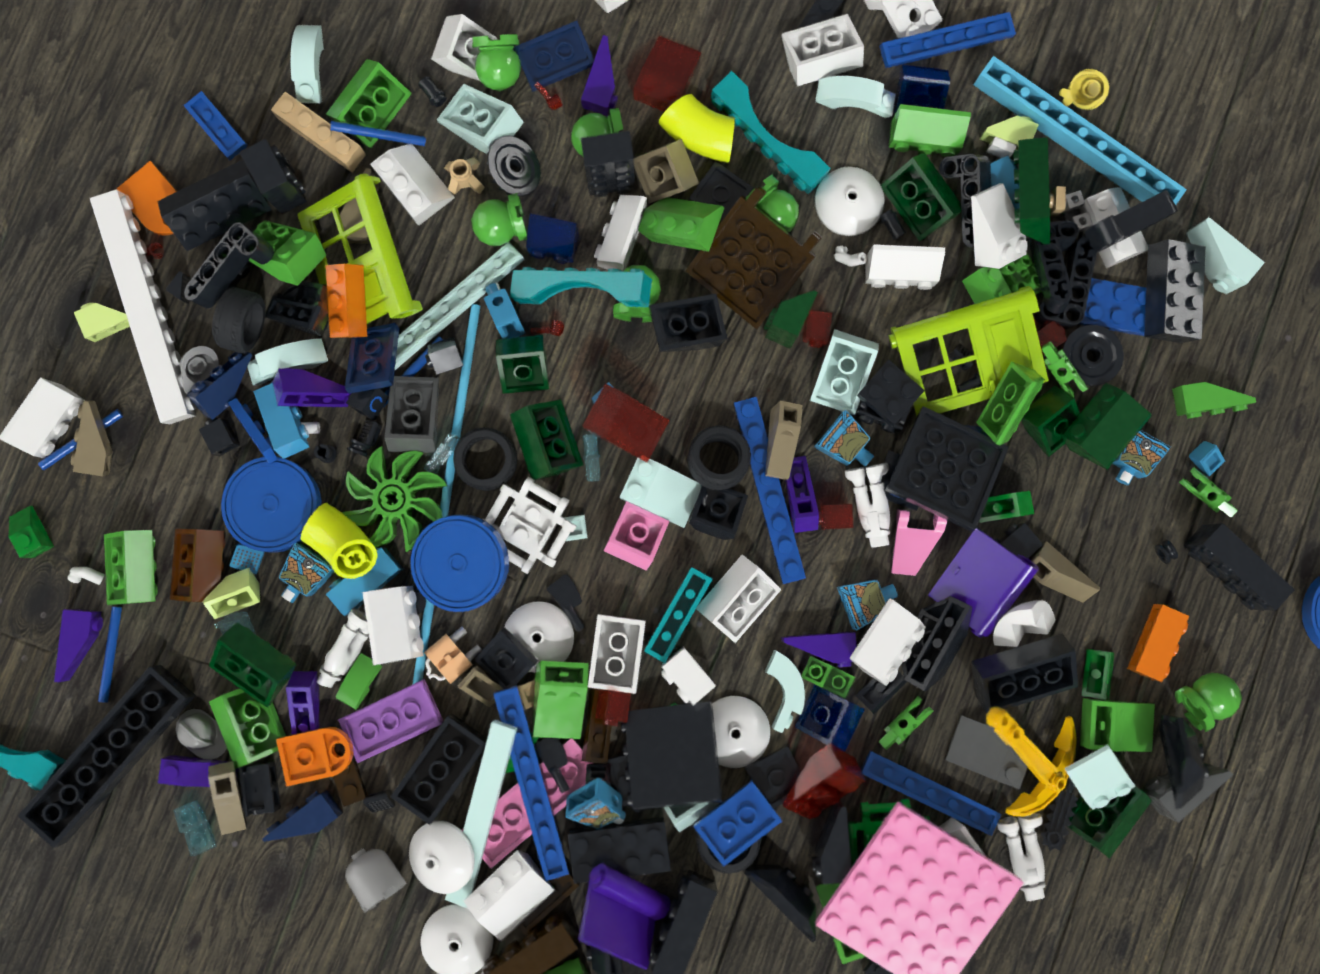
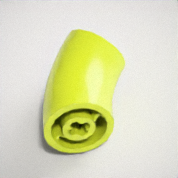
M687 94L678 99L660 117L659 125L674 140L682 139L687 149L703 157L729 163L735 117L722 115L707 108L692 94Z
M323 503L304 526L301 534L302 542L323 556L338 576L349 579L361 577L368 573L375 565L377 551L372 542L352 520L330 504Z

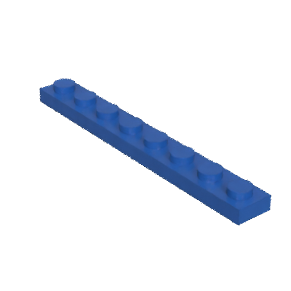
M757 397L735 402L733 405L741 434L745 437L750 447V467L781 582L786 584L805 579L806 576L779 478L765 476L768 437Z
M518 686L494 692L501 722L517 727L510 755L545 881L568 875V866Z

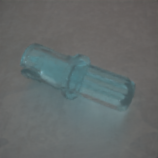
M597 434L583 435L585 453L583 460H585L586 479L589 482L600 480L599 459L601 455L598 453Z

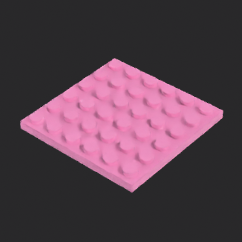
M897 802L815 920V923L819 928L894 974H959L1023 885V881L1018 876Z

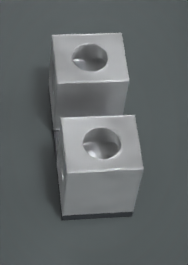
M1081 190L1066 195L1065 210L1062 212L1065 221H1072L1078 225L1079 233L1086 231L1093 225L1088 212L1080 213L1079 208L1085 204Z

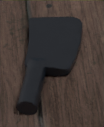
M563 575L550 585L547 591L555 598L578 632L585 628L574 608L580 605L582 600L570 577Z
M544 738L534 748L549 773L552 774L562 794L570 789L559 769L568 764L567 755L558 738Z

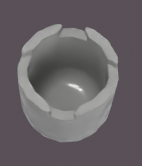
M364 848L351 856L353 861L345 871L346 881L364 913L376 907V904L382 899L386 900L407 884L389 856L381 849H372L367 852Z

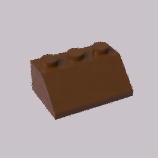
M175 529L170 600L203 602L220 583L221 573L224 568L222 553L225 547L224 531Z

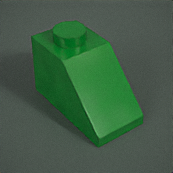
M1024 491L989 497L979 523L1034 514L1031 492Z
M30 505L9 517L8 537L19 558H35L54 547L33 506Z

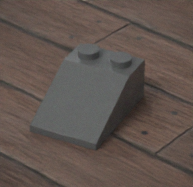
M394 376L393 386H390L384 437L388 451L436 453L439 378Z
M960 715L945 760L1020 789L1027 765L1013 748L997 735L994 727Z
M1208 764V778H1204L1203 789L1181 809L1175 808L1168 774L1150 779L1146 782L1145 788L1142 791L1152 800L1150 804L1159 814L1179 823L1231 778L1233 774L1229 770Z

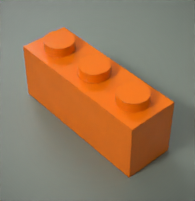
M326 265L330 338L367 337L363 265Z
M1153 604L1127 669L1151 680L1162 682L1170 672L1169 664L1172 657L1179 650L1178 642L1181 635L1188 628L1187 621L1189 616L1163 604Z

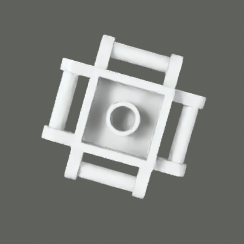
M527 477L520 492L502 484L499 489L501 491L487 517L483 519L491 524L504 540L530 554L528 559L525 560L508 550L509 561L522 568L521 571L526 574L529 573L536 559L541 560L550 567H554L556 563L555 558L567 537L577 527L562 517L570 500L565 497H558L534 483L535 480ZM529 491L557 506L555 512L528 497ZM510 496L515 501L500 527H498L494 522ZM557 524L561 525L562 529L547 554L543 553L542 550Z

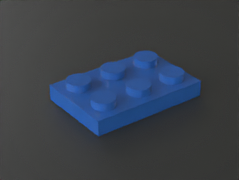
M1092 278L1085 315L1078 325H1099L1112 331L1144 336L1146 288Z
M751 780L693 826L724 867L782 822V820Z

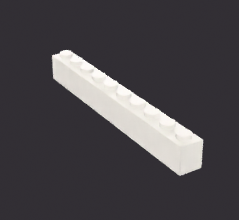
M117 189L92 197L90 201L160 423L170 425L196 416L194 411L196 405L187 396L183 388L182 374L179 367L181 356L175 350L173 344L175 337L166 322L168 315L159 300L161 292L158 286L154 284L152 278L154 270L146 259L145 253H147L145 243L140 240L138 233L140 226L131 211L133 209L132 201L128 195L123 194Z

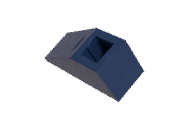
M250 352L232 353L224 365L215 367L210 371L208 378L195 383L191 387L192 391L187 396L205 417L213 420L229 407L228 402L234 399L252 357Z
M327 790L321 794L316 791L305 799L308 804L300 809L296 806L286 814L288 818L282 824L277 821L266 829L269 834L262 838V840L266 842L319 832L343 814V811Z

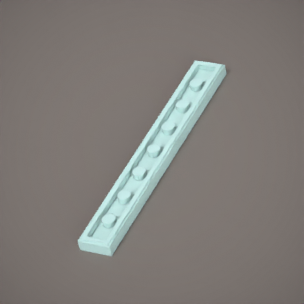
M510 242L506 243L399 335L395 370L483 296L488 285L498 283L525 260Z
M494 720L491 724L463 830L473 848L474 870L470 880L464 887L456 892L446 894L445 900L465 908L467 906L463 901L474 891L517 727Z

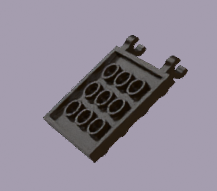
M760 186L754 189L748 199L744 196L738 199L718 226L709 252L700 250L685 270L711 293L716 294L717 298L756 330L760 328L771 314L773 307L779 304L814 260L816 255L811 251L822 238L818 233L814 232L802 244L756 207L767 193Z

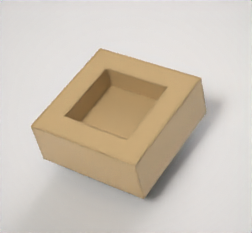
M1056 186L1050 192V216H1059L1065 210L1066 187Z
M535 680L518 686L524 710L534 707Z

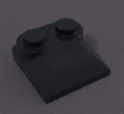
M702 486L689 524L695 530L722 540L734 539L748 495L732 489L712 490Z

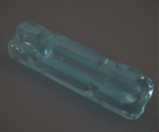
M452 433L448 434L444 440L445 443L442 442L432 455V461L429 459L424 468L427 472L436 474L441 468L439 465H443L454 451L452 448H456L460 440L458 436Z

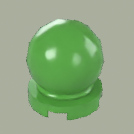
M500 35V40H491V37L488 36L472 37V47L478 48L480 51L475 59V71L483 85L497 91H502L515 85L521 70L519 56L513 50L514 45H519L518 35Z
M619 108L609 109L610 115L607 117L600 113H589L581 116L576 121L571 132V142L579 155L583 157L582 137L618 133L620 130H623Z
M770 175L763 180L766 185L762 188L767 193L756 207L789 233L793 230L799 218V205L793 195L785 190L777 189L779 181L773 175Z
M517 193L508 195L509 201L506 203L499 199H492L478 205L473 213L471 225L473 232L481 242L489 246H501L508 243L514 235L518 236L519 241L529 239L527 226L525 227L521 217L524 216Z
M631 265L624 269L622 272H630V269H641L652 279L649 305L655 304L659 299L661 287L659 278L654 271L643 265ZM621 302L613 305V314L616 319L631 322V317L642 318V322H652L649 307H627Z
M1211 672L1202 675L1193 683L1192 688L1183 686L1175 691L1176 702L1178 704L1182 702L1188 711L1184 714L1185 717L1199 731L1204 729L1205 732L1215 727L1214 720L1232 717L1239 709L1242 700L1241 691L1236 682L1222 673Z

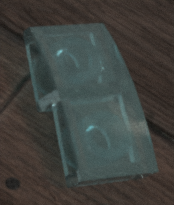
M197 800L173 810L179 832L185 835L190 856H197L217 847L208 820Z

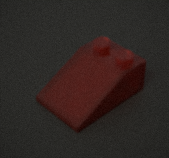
M659 36L642 67L633 89L634 100L665 112L674 102L685 96L702 52Z
M605 383L582 427L591 434L648 463L670 420Z

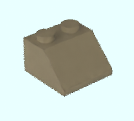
M682 139L634 158V167L649 203L683 192L699 183Z

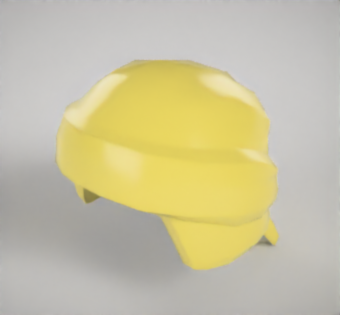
M1085 69L1074 76L1068 89L1062 88L1059 95L1064 97L1062 104L1069 106L1073 103L1076 107L1083 110L1095 109L1107 98L1110 88L1107 77L1097 70Z

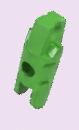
M1051 341L1044 344L1042 351L1047 357L1044 359V362L1063 391L1075 397L1072 388L1067 383L1072 379L1082 392L1088 390V387L1062 349L1058 351Z
M1195 467L1190 472L1196 479L1202 481L1196 488L1184 478L1179 482L1216 513L1222 510L1232 517L1238 511L1229 503L1232 497L1217 487Z
M919 696L884 729L886 734L879 743L886 750L895 742L900 745L933 712L930 707H927L916 719L911 715L922 702ZM902 722L908 723L906 728L900 727Z

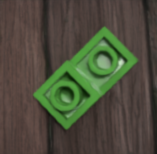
M361 653L340 686L336 699L356 710L370 691L369 686L381 670V664L373 665V659Z
M810 656L801 675L803 679L845 699L856 678Z

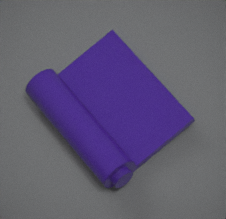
M976 527V530L972 532L928 596L936 602L952 596L972 606L969 624L971 632L980 638L983 636L989 637L999 620L1008 612L1037 573L1039 567L1025 556L1015 555Z
M600 864L590 873L579 940L640 968L648 969L655 920L662 919L667 915L670 909V898L604 864Z

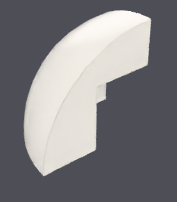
M1037 600L1025 602L1010 609L1003 615L994 629V645L1017 647L1024 633L1049 634L1055 622L1050 605L1046 601Z

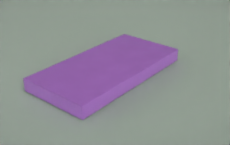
M425 679L338 719L342 730L351 739L353 754L357 763L437 727L444 722Z

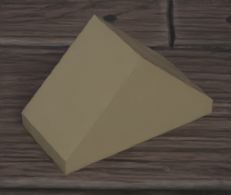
M479 665L475 666L458 685L461 690L488 707H491L495 702L493 693L504 690Z

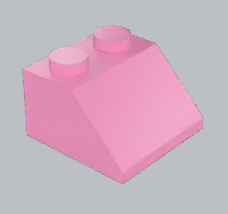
M626 501L604 552L647 570L653 562L669 521Z

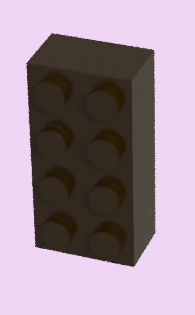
M565 911L561 914L555 912L545 920L546 924L540 928L538 926L533 927L524 939L519 942L516 939L505 947V952L499 956L497 953L490 956L485 961L486 965L481 969V974H542L578 949L580 933Z

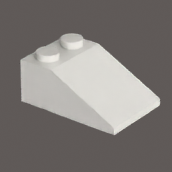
M999 183L971 196L975 266L1000 269L1026 255V235L1020 233V223L1015 224V208L1004 184Z

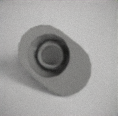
M197 346L189 349L182 356L179 367L186 394L192 391L191 387L201 380L204 381L210 376V371L219 366L217 354L213 349L207 346Z
M191 709L179 717L176 723L177 738L191 752L202 759L209 760L218 758L225 753L227 746L217 721L200 709Z

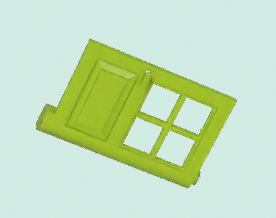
M360 174L355 177L354 181L298 213L302 230L316 233L320 241L315 221L330 212L333 213L339 234L321 245L323 249H326L342 240L349 262L347 264L363 265L367 324L389 313L390 318L411 316L423 309L420 301H412L375 188V185L381 182L380 178L369 176L368 174ZM356 198L363 221L345 231L337 208ZM365 227L372 250L354 259L347 236ZM326 256L315 267L319 283L327 286L326 265H328Z
M1031 287L1019 288V291L898 328L895 326L890 328L892 334L888 336L892 349L896 348L899 352L905 374L924 389L921 379L922 375L946 369L952 395L928 402L924 391L913 403L916 417L923 406L940 414L990 399L1011 361L1034 369L1045 379L1044 382L1049 381L1032 314L1039 312L1036 295ZM968 328L974 355L949 362L942 335ZM937 337L944 364L919 371L913 344ZM976 360L982 386L957 393L951 367Z

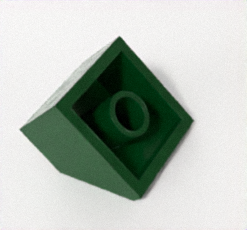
M543 335L496 339V360L503 394L549 389Z
M1055 385L1030 405L1029 410L1021 420L1028 434L1042 451L1050 457L1066 444L1062 435L1080 413L1075 398Z

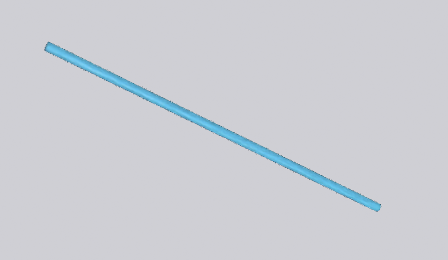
M472 304L470 310L463 366L461 368L444 477V481L448 486L443 487L440 508L443 518L448 517L455 474L453 456L461 436L481 307L476 304ZM427 599L420 636L424 643V656L416 658L412 685L423 680L426 662L424 652L428 649L434 605Z

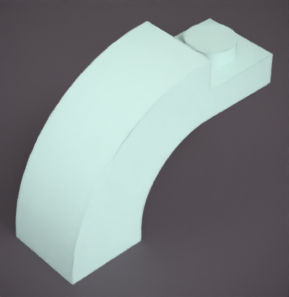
M298 25L293 33L291 43V78L295 83L296 100L300 103L322 102L319 77V59L323 50L321 25Z
M831 76L819 79L815 102L832 109L838 107H858L888 118L893 113L895 94L885 90L884 84L875 80L855 76Z
M309 339L280 345L255 355L256 359L250 361L247 367L252 384L261 385L275 378L278 368L313 369L327 362L328 358L322 339Z
M774 650L765 672L774 676L782 687V703L771 727L783 733L784 728L788 729L792 723L793 716L791 712L793 711L801 715L805 702V689L802 677L796 666L786 656Z

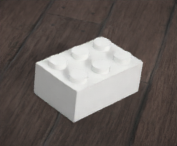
M598 614L588 687L636 694L646 620Z

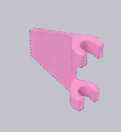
M897 510L891 573L916 576L944 533L947 520L934 514L933 530L908 528L910 512Z

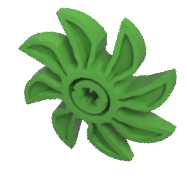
M382 446L376 449L367 463V474L377 482L375 489L365 485L351 472H347L346 485L349 493L359 501L373 500V505L362 510L341 513L361 527L372 526L382 515L383 520L369 539L374 547L385 546L396 537V522L400 519L404 534L406 552L411 551L422 532L421 523L411 515L414 509L422 512L433 522L443 518L440 506L429 497L416 499L415 497L418 491L447 487L448 485L440 476L431 472H418L406 483V478L424 454L423 452L408 451L399 455L392 463L393 476L389 479L385 465L384 449ZM392 495H395L398 499L397 503H393V500L390 499Z

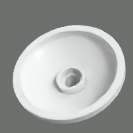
M843 167L830 172L821 181L815 195V209L819 219L829 230L840 235L855 236L870 230L878 222L884 209V194L877 179L869 172L856 167ZM848 194H854L856 199H849Z
M547 602L527 603L516 609L505 624V628L538 662H564L572 650L574 643L572 623L568 616L553 604ZM535 633L541 635L540 642H535L533 640V635ZM535 665L529 672L535 673Z
M727 696L713 702L719 765L729 768H741L758 760L765 752L770 740V725L762 708L754 701L742 696ZM735 729L740 731V735L737 738L731 736V732Z
M433 821L431 825L425 824L420 827L410 842L409 859L412 870L417 879L426 888L436 893L449 894L458 891L468 883L474 870V852L469 839L457 826L445 821Z
M457 904L446 905L434 912L424 925L421 934V950L424 959L438 974H474L485 965V961L490 957L493 948V934L476 920L468 907L465 908ZM456 942L459 948L453 949L450 944Z

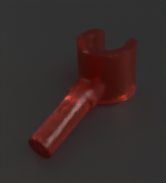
M539 82L534 84L543 95L549 108L556 110L563 105L557 94L550 97L549 93Z
M154 242L147 248L145 255H152L155 259H161L163 254H155L154 250L156 248H163L160 243Z
M552 320L551 327L531 328V334L550 333L560 336L565 325L561 321Z

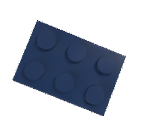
M577 21L514 47L532 92L592 67L594 63L593 55Z
M396 323L367 328V337H353L351 339L345 389L349 394L393 386L400 329Z

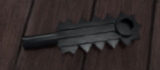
M1068 777L1065 788L1054 799L1055 804L1049 805L1053 813L1046 815L1050 822L1043 824L1047 831L1040 833L1044 838L1041 844L1047 845L1049 851L1054 848L1061 850V845L1066 844L1063 836L1069 834L1065 827L1072 825L1068 817L1075 815L1071 808L1078 806L1076 801L1079 798L1072 794L1075 784L1070 777Z

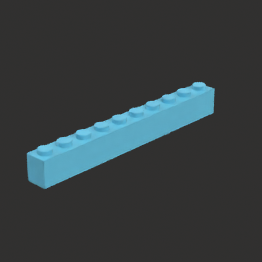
M995 56L991 58L973 84L1020 117L1026 116L1031 118L1034 123L1039 124L1037 129L1141 202L1168 190L1176 205L1187 190Z

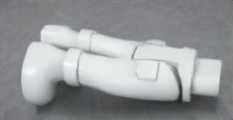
M888 463L866 467L872 493V504L869 500L867 485H865V468L859 467L845 470V477L852 481L855 486L853 491L856 498L859 520L867 533L865 536L869 538L871 547L889 545L890 511L884 491V483L881 482L882 476L889 470Z
M358 609L350 611L347 624L343 625L336 642L325 656V662L319 670L321 675L316 681L318 684L332 688L336 681L342 679L341 675L344 676L360 654L364 642L369 637L366 612L362 613Z
M1038 813L1018 816V819L1009 816L1000 819L997 823L999 831L1007 835L1006 843L1008 844L1013 872L1023 881L1020 890L1024 892L1026 901H1034L1045 897L1043 888L1046 887L1044 882V860L1037 840V832L1034 831L1043 822L1041 814ZM1019 824L1022 829V837L1025 843L1026 854L1023 853L1020 835H1018Z

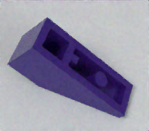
M603 35L581 98V103L584 109L608 116L609 109H615L618 96L615 95L608 37Z
M278 368L273 381L277 406L348 407L346 401L352 394L347 392L345 386L303 369Z
M806 456L794 457L789 479L785 480L794 533L818 530L819 512Z
M63 609L54 682L70 681L99 636V631L103 626L102 611Z
M855 632L782 637V642L832 663H837V667L852 666L851 662L853 661L850 657L857 648Z
M293 671L287 683L286 693L292 735L319 729L320 691L319 684L316 682L318 679L317 671Z
M170 755L161 759L158 783L177 786L210 787L208 779L209 766L228 761ZM236 768V769H235V770H236V775H237L238 772H239V768Z

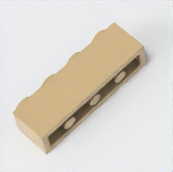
M287 92L283 93L271 109L281 122L352 173L366 156L360 145L342 132L330 131V124Z

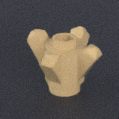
M474 157L467 160L457 159L454 162L449 161L444 167L451 175L448 190L456 194L461 188L471 187L480 194L485 187L474 176V171L477 170L481 162Z

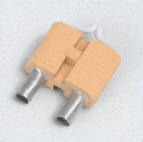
M460 627L451 636L445 634L424 652L428 657L425 664L428 669L426 675L429 678L435 677L440 681L447 679L451 684L472 666L471 660L482 649L477 644L466 654L460 651L455 642L467 633L463 627ZM430 661L442 673L443 677H439L437 674H430Z

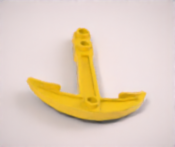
M993 707L987 714L988 725L994 727L997 735L1013 748L1039 781L1030 794L1022 793L1012 805L1006 808L1005 813L1013 816L1031 815L1044 809L1066 786L1069 775L1064 768L1074 763L1077 743L1073 718L1071 716L1065 717L1062 729L1054 743V746L1059 750L1051 763L1024 735V730L1010 717L1006 710Z

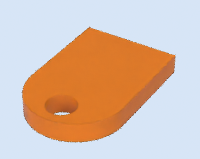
M149 161L121 184L117 190L129 196L133 204L131 211L147 229L158 235H171L174 233L161 217L157 201L177 192V190L159 169Z
M324 727L276 739L286 787L335 776L343 772L350 765L354 751L351 739L344 731L335 727ZM336 743L344 745L345 754L343 756L335 752Z

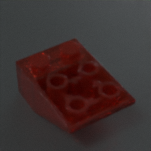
M829 743L810 757L782 805L784 808L810 820L818 817L827 807L838 803L840 798L846 794L857 790L859 785L866 780L855 757Z

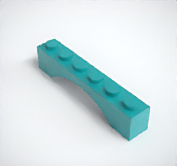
M732 71L712 89V104L719 111L723 110L728 116L735 117L734 126H739L750 142H755L760 146L762 154L768 159L772 158L777 163L779 171L784 175L788 174L794 180L793 183L800 191L804 190L809 194L828 175L830 167L815 152L789 147L766 131L753 111L749 99L748 86Z
M523 267L522 270H513L510 298L520 304H542L559 292L572 288L589 287L612 294L627 307H649L652 279L641 269H630V272H622L620 269L610 268L608 272L595 268H587L586 271L565 268L564 271H557V269L545 267L543 270Z
M0 744V767L6 769L11 777L28 782V786L34 790L40 791L66 762L65 759L49 750L37 752L18 751Z

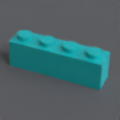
M692 567L690 568L646 645L644 652L663 663L667 661L710 585L712 578Z

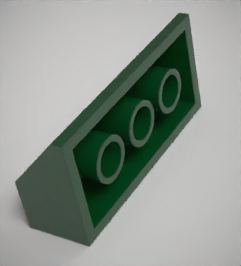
M1048 137L1018 140L1019 150H1014V164H1019V169H1014V184H1019V189H1014L1015 204L1019 203V209H1015V224L1020 223V233L1043 244H1050Z

